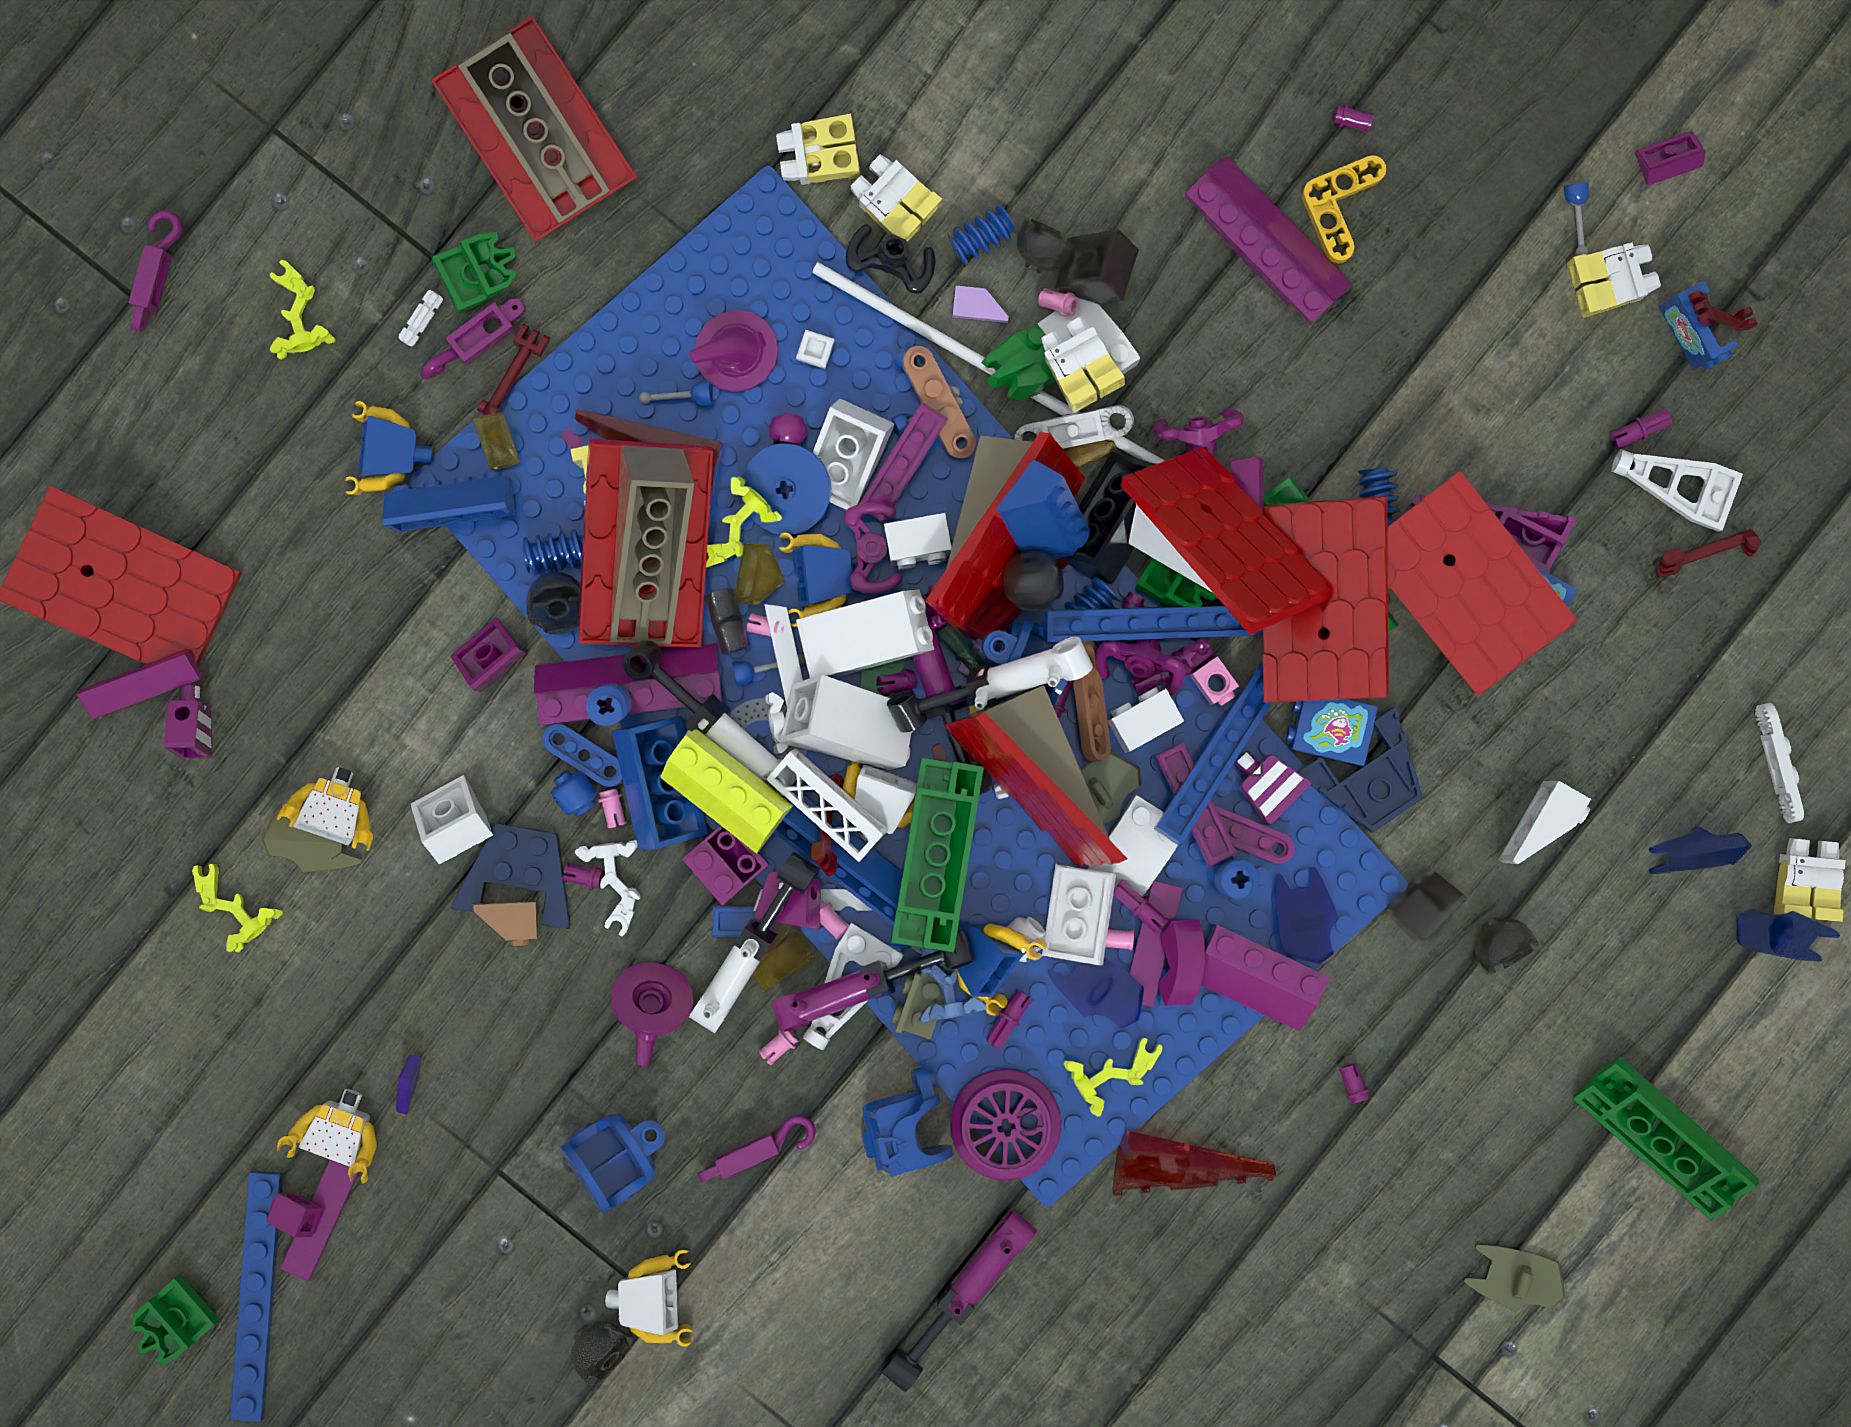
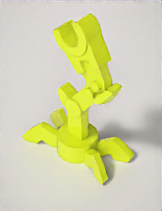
M281 260L279 263L286 269L285 274L277 276L271 272L269 275L277 284L296 293L297 296L291 311H281L282 315L291 322L295 334L290 336L289 340L277 337L270 347V351L277 353V357L280 360L286 358L287 353L305 352L313 349L315 346H319L323 341L327 344L336 341L329 334L328 330L319 325H316L311 332L305 331L301 315L307 301L312 299L315 288L313 285L308 287L303 281L304 278L288 262Z
M732 477L730 487L732 494L743 496L742 500L746 504L736 515H729L722 519L723 522L730 523L729 542L707 545L709 558L706 561V568L725 562L727 558L735 554L738 558L742 556L744 546L740 542L741 525L754 511L760 514L761 522L780 521L783 518L777 511L772 512L771 506L759 493L751 487L745 486L746 481L742 477Z
M209 864L210 871L207 876L202 874V866H194L192 872L196 892L200 893L203 901L199 908L207 912H212L216 909L230 911L242 925L239 934L228 935L226 950L228 952H233L234 950L241 952L244 948L243 943H248L260 935L270 925L272 918L278 919L283 915L284 912L282 910L260 908L258 916L252 919L243 908L244 901L240 894L235 895L233 902L217 898L219 874L217 864Z
M1142 1037L1138 1042L1131 1069L1112 1067L1113 1060L1109 1058L1105 1061L1103 1069L1089 1079L1083 1073L1082 1064L1066 1060L1063 1062V1065L1067 1071L1071 1072V1078L1084 1100L1091 1104L1089 1107L1091 1113L1099 1117L1104 1108V1100L1095 1096L1096 1091L1094 1088L1110 1078L1125 1079L1131 1085H1142L1143 1081L1140 1079L1147 1070L1152 1069L1162 1052V1045L1156 1044L1154 1051L1148 1053L1145 1050L1148 1039Z

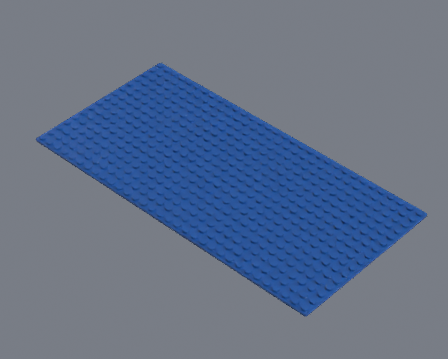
M766 166L517 382L510 389L494 421H489L482 415L477 417L431 458L429 465L423 464L408 479V483L412 485L413 489L424 487L423 483L428 481L440 480L442 484L454 483V478L472 476V480L484 479V474L491 472H502L503 476H508L512 480L516 516L446 526L565 662L627 654L635 647L634 645L579 644L578 620L582 566L579 559L576 568H571L566 561L564 570H559L555 563L552 572H547L543 565L540 574H535L531 567L529 574L526 570L523 557L524 537H527L531 545H533L536 535H539L543 543L547 542L548 533L552 534L555 541L559 540L560 531L564 532L567 539L571 538L572 529L577 531L579 537H582L584 533V500L586 497L583 489L586 480L584 469L573 462L570 450L572 448L560 438L570 425L575 435L583 436L582 447L588 445L589 439L712 446L711 508L709 511L707 545L729 542L730 523H725L722 519L729 515H736L744 506L742 496L732 494L731 478L743 477L744 471L751 459L761 450L775 445L769 436V425L772 418L776 415L782 416L783 413H792L804 419L807 435L800 446L812 452L830 407L839 399L845 400L891 422V418L899 414L907 413L914 416L921 402L904 369L893 362L907 342L913 347L923 346L932 353L947 384L951 387L956 386L959 388L960 395L958 397L963 400V406L960 409L975 437L976 446L970 456L954 458L946 452L940 438L937 437L895 504L896 515L893 518L887 517L885 522L879 521L870 514H863L860 519L871 533L879 534L885 539L887 544L884 524L945 513L952 547L980 436L1013 439L922 335L812 273L816 263L819 262L894 305L864 270L853 272L847 267V251L771 166ZM734 310L752 312L765 320L775 333L779 350L776 365L768 378L753 389L732 392L720 390L712 385V405H699L691 397L653 400L648 404L640 402L639 397L643 392H648L650 395L690 391L696 382L706 381L697 368V364L691 361L689 352L695 349L697 336L705 324L720 313ZM805 330L835 339L826 369L796 360ZM920 356L919 363L923 365L924 360ZM894 427L863 496L899 440ZM959 437L956 440V446L959 449H963L966 441L964 438ZM784 481V486L779 487L780 493H785L786 497L789 498L788 495L793 491L792 485L788 486L786 481ZM831 502L826 513L816 525L804 532L792 535L796 538L797 535L822 534L837 542L841 549H848L851 563H858L856 535L844 522L846 509ZM750 516L741 525L740 542L744 546L742 556L738 558L735 554L727 558L725 562L707 567L705 574L701 645L717 643L723 703L729 708L725 712L726 714L746 700L765 697L771 692L780 696L784 703H786L778 668L757 672L754 674L751 682L736 686L732 662L747 661L753 667L777 662L772 637L747 632L748 623L761 625L749 620L751 613L767 617L764 604L787 607V611L795 608L804 610L805 608L799 607L793 552L784 553L778 548L789 546L790 539H780L779 534L763 529ZM858 528L861 533V537L865 535L861 528ZM887 545L885 560H881L877 566H873L866 580L868 582H878L894 574H900L902 576V583L891 590L881 593H863L854 590L853 593L846 595V602L839 608L901 591L920 589L921 596L929 592L928 586L938 583L945 573L950 556H947L946 562L928 565V560L916 562L915 568L898 570V566L891 567ZM1068 564L1014 620L1023 623L1025 619L1032 620L1044 626V610L1066 609L1064 604L1067 601L1076 605L1073 596L1078 593L1085 597L1082 588L1085 585L1094 588L1091 581L1093 578ZM1126 565L1123 566L1113 585L1104 582L1120 600V602L1112 600L1114 608L1122 607L1125 601L1122 598L1123 596L1127 597L1129 592L1144 598L1145 602L1143 605L1145 607L1163 606L1155 599L1135 588L1139 579ZM797 612L788 614L790 624L797 623L796 620L800 619ZM1010 623L1005 630L1009 632L1012 624ZM952 625L936 628L935 630L954 686L961 685V687L966 686L968 676L964 675L957 668V665L974 645L972 643L973 639L965 638ZM791 626L797 654L804 655L798 626ZM1191 638L1159 639L1160 647L1162 648L1161 653L1170 655L1182 647L1195 643ZM1111 640L1126 644H1132L1133 640ZM1000 641L996 644L994 648L996 652H998L1002 647ZM1103 641L1093 642L1095 643L1098 649ZM659 646V647L661 648V650H662V649H670V648H678V647H663V646ZM1107 656L1106 658L1110 677L1102 679L1107 721L1113 718L1111 712L1129 702L1133 707L1140 703L1137 698L1139 697L1137 689H1135L1131 678L1136 676L1126 669L1125 661L1113 656ZM908 657L904 669L913 670L918 681L917 688L913 689L917 698H925L926 696L913 657ZM985 658L979 666L988 663L992 666L994 662ZM805 662L803 666H800L803 681L810 679ZM861 671L831 678L860 688ZM1192 673L1188 674V676L1184 677L1181 688L1171 696L1184 722L1127 753L1123 751L1108 724L1111 751L1138 765L1141 774L1142 785L1125 797L1121 804L1120 816L1133 795L1139 796L1165 812L1174 795L1155 755L1184 742L1195 765L1240 695L1236 689L1233 690L1236 696L1222 706L1218 702L1210 705L1189 676ZM1218 675L1210 676L1208 680L1209 688L1215 692L1221 691L1223 688L1222 678ZM1164 683L1158 685V691L1164 690L1167 685H1164ZM1072 684L1064 706L1066 713L1062 712L1061 718L1058 717L1081 771L1091 761L1085 758L1081 750L1076 700ZM972 697L966 699L968 706L953 711L956 720L969 715L968 707L975 705ZM688 708L627 715L619 723L625 728L641 723L682 716L685 725L694 713ZM942 715L927 719L921 727L912 732L909 744L910 757L905 766L892 770L875 766L871 767L917 783L921 758L933 759L931 748L936 743L944 747L947 762H957L950 738L944 727ZM1263 719L1237 757L1238 759L1248 750L1259 762L1265 756L1271 754L1296 772L1305 767ZM684 726L685 732L687 733L689 729L686 726ZM760 735L757 736V741L766 750H769L768 742L771 740L770 737L763 738ZM808 750L806 757L827 776L839 774L843 780L847 767L851 765L850 760ZM969 757L971 765L980 764L978 760L973 762ZM1234 762L1211 798L1213 804L1289 836L1295 846L1292 858L1283 864H1273L1236 849L1237 854L1208 867L1190 831L1183 844L1177 846L1154 881L1183 888L1175 921L1199 920L1204 943L1214 923L1316 970L1408 887V882L1349 815L1311 785L1271 825H1266L1239 789L1238 784L1247 775ZM797 777L792 786H797ZM992 778L990 791L979 795L959 925L969 922L971 926H986L992 923L1007 927L1018 917L1026 919L1032 917L1046 931L1055 864L1087 869L1088 865L1078 866L1072 862L1047 830L1041 831L1013 796L998 799L994 791V784L996 782ZM802 779V786L808 785V784ZM814 789L803 790V794L818 807H821L820 795ZM833 810V818L844 826L843 815L838 810ZM703 812L705 821L714 831L721 826ZM1119 817L1103 824L1108 835ZM849 821V827H856ZM910 823L904 828L896 827L893 834L885 833L872 847L883 858L902 871ZM852 831L860 840L866 844L868 843L860 837L861 831ZM774 832L758 852L769 864L756 877L763 887L768 874L771 871L780 872L793 851L805 858ZM1275 843L1272 847L1273 852L1280 855L1282 853V846ZM1230 859L1245 860L1253 864L1259 874V885L1256 891L1250 897L1244 899H1234L1221 894L1213 881L1215 872L1220 864ZM821 869L814 876V879L820 880L821 889H845L830 876H827ZM1239 874L1231 878L1232 883L1235 884L1237 881L1242 880V876ZM1150 887L1144 894L1143 898L1148 897ZM1114 895L1108 929L1134 930L1133 949L1105 947L1103 965L1042 956L1038 960L1031 959L1028 962L1018 961L996 993L1006 996L1009 1003L1015 990L1018 989L1033 999V1001L1019 1020L1020 1026L1014 1027L1000 1049L990 1045L986 1038L1001 1015H989L986 1009L972 1015L965 1014L963 1016L937 1020L931 1040L903 1030L901 1034L895 1032L896 1024L892 1023V1018L897 1004L904 1005L907 995L902 994V989L907 976L892 981L896 992L878 999L872 998L866 1002L867 1006L921 1067L924 1066L927 1070L931 1069L933 1071L936 1084L953 1103H955L962 1089L970 1081L983 1073L997 1069L1023 1071L1040 1080L1049 1089L1057 1102L1061 1116L1059 1142L1053 1155L1044 1166L1033 1174L1020 1178L1045 1207H1050L1264 1016V1014L1202 985L1191 1005L1164 1006L1159 987L1153 1007L1123 1000L1142 920L1136 915L1133 917L1131 915L1133 912ZM846 906L841 911H835L849 925L854 923L884 943L889 944L893 926L873 910L856 911L855 908ZM821 923L819 930L799 927L831 963L835 949L844 934L836 940ZM913 949L901 952L904 955L898 965L920 958L922 955ZM1165 957L1160 981L1170 970L1167 957ZM848 961L844 966L841 976L859 971V968L863 966L855 961ZM936 964L947 976L950 975L944 967ZM957 976L956 982L953 985L955 1001H968L972 996L960 988ZM1142 1037L1148 1039L1145 1045V1050L1148 1053L1154 1051L1156 1044L1162 1045V1052L1152 1069L1147 1070L1140 1079L1143 1081L1142 1085H1131L1128 1080L1110 1078L1094 1088L1096 1091L1095 1096L1104 1100V1108L1099 1117L1091 1113L1089 1109L1091 1104L1084 1100L1071 1078V1072L1067 1071L1063 1065V1062L1066 1060L1082 1064L1083 1073L1089 1079L1103 1069L1105 1061L1109 1058L1113 1060L1112 1067L1131 1069L1138 1042ZM1004 1090L992 1093L1000 1111L1005 1110L1006 1092ZM1010 1092L1009 1111L1013 1112L1023 1096L1022 1093ZM984 1097L977 1104L994 1116L997 1114L989 1097ZM1028 1098L1022 1107H1036V1104ZM976 1110L972 1112L971 1122H992ZM1025 1113L1021 1116L1020 1125L1023 1128L1031 1129L1036 1125L1037 1117L1035 1115ZM1002 1119V1125L997 1126V1128L1003 1129L1004 1133H1009L1010 1127L1014 1126L1015 1123H1009L1008 1119ZM976 1128L982 1136L992 1131V1129ZM1039 1131L1035 1135L1026 1137L1036 1143L1040 1140L1042 1132ZM992 1137L986 1141L990 1145H992L996 1137ZM1015 1139L1024 1156L1034 1149L1021 1139ZM1001 1141L995 1151L1003 1159V1142ZM1008 1142L1007 1162L1020 1159L1012 1142Z

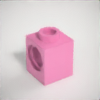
M1218 656L1189 675L1210 705L1218 702L1222 706L1236 696L1233 690L1239 687V685ZM1212 675H1218L1223 680V688L1219 692L1212 691L1209 688L1208 680Z

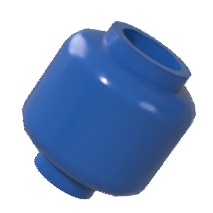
M566 770L553 780L556 785L553 787L551 795L565 814H575L577 817L595 805L594 798L597 795V791L583 772L577 771L571 774L569 770Z

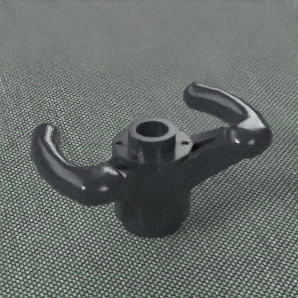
M864 224L854 233L849 241L846 252V265L853 272H861L869 268L882 270L885 273L901 278L906 286V290L913 294L922 293L930 284L936 263L933 248L927 247L924 249V268L922 275L917 278L907 259L909 251L907 250V241L904 238L889 235L885 241H881L879 248L859 256V247L863 240L872 232V227L869 224Z

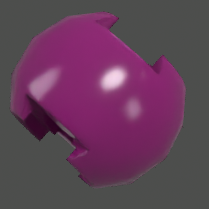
M783 413L782 416L776 415L772 418L769 425V436L775 445L783 443L800 445L804 442L807 435L804 419L796 414Z

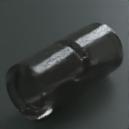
M726 588L705 595L704 600L721 655L734 653L750 647L751 645L733 588Z

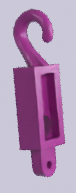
M170 210L156 212L148 222V230L150 232H154L157 222L163 219L169 220L173 228L162 240L151 246L144 245L128 302L135 307L131 320V328L133 330L142 332L146 327L149 313L157 314L173 257L166 250L180 237L183 228L181 219Z
M511 299L499 308L495 303H492L447 336L445 339L451 348L430 359L421 369V377L429 380L444 371L445 364L458 358L467 366L514 331L512 323L524 314L525 308L522 301ZM492 317H495L500 321L501 327L492 334L487 333L484 330L483 324Z
M792 1115L785 1120L775 1135L772 1131L718 1156L715 1160V1165L697 1173L699 1179L703 1182L721 1174L722 1179H725L779 1154L786 1135L795 1124L803 1125L807 1131L805 1139L798 1141L796 1147L798 1149L806 1148L815 1138V1124L804 1115Z

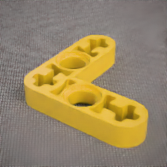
M1367 156L1314 178L1306 184L1302 191L1303 203L1327 258L1333 263L1340 264L1346 262L1354 252L1353 239L1336 201L1370 188L1382 180L1386 174V164L1378 156ZM1368 164L1372 168H1378L1375 178H1373L1372 174L1362 176L1360 179L1362 184H1359L1358 174L1363 173L1368 168ZM1339 175L1349 176L1352 180V187L1348 190L1338 188L1336 177ZM1329 180L1330 190L1324 192L1319 201L1316 197L1311 198L1309 196L1312 187L1320 191L1327 187L1328 183L1326 181ZM1327 213L1333 215L1336 219V226L1332 229L1322 227L1320 216ZM1338 230L1341 231L1342 234H1338L1336 238L1340 246L1346 245L1347 247L1343 252L1344 256H1341L1340 252H1333L1332 249L1336 246L1335 239L1331 237L1328 240L1326 236H1331Z

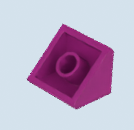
M496 617L450 657L470 688L482 692L525 656L527 652Z

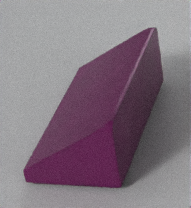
M1690 131L1636 150L1635 155L1646 183L1652 185L1702 167L1706 151L1694 133Z

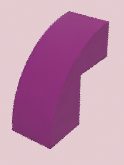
M1199 920L1172 921L1160 936L1170 970L1158 983L1164 1006L1191 1005L1198 995L1204 974L1205 946L1202 927Z

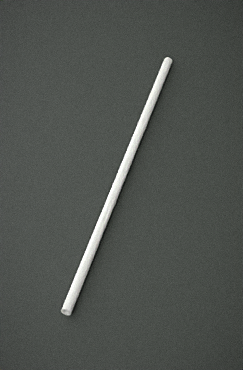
M816 263L812 271L815 275L988 374L992 375L996 372L994 368H986L981 363L985 357L823 264ZM1043 390L1040 394L1031 397L1062 416L1081 413L1079 411L1072 413L1069 405ZM1123 436L1105 440L1137 459L1155 464L1165 461Z

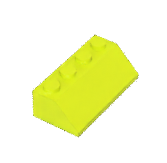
M698 729L684 736L668 758L661 774V778L756 854L793 807L789 801Z

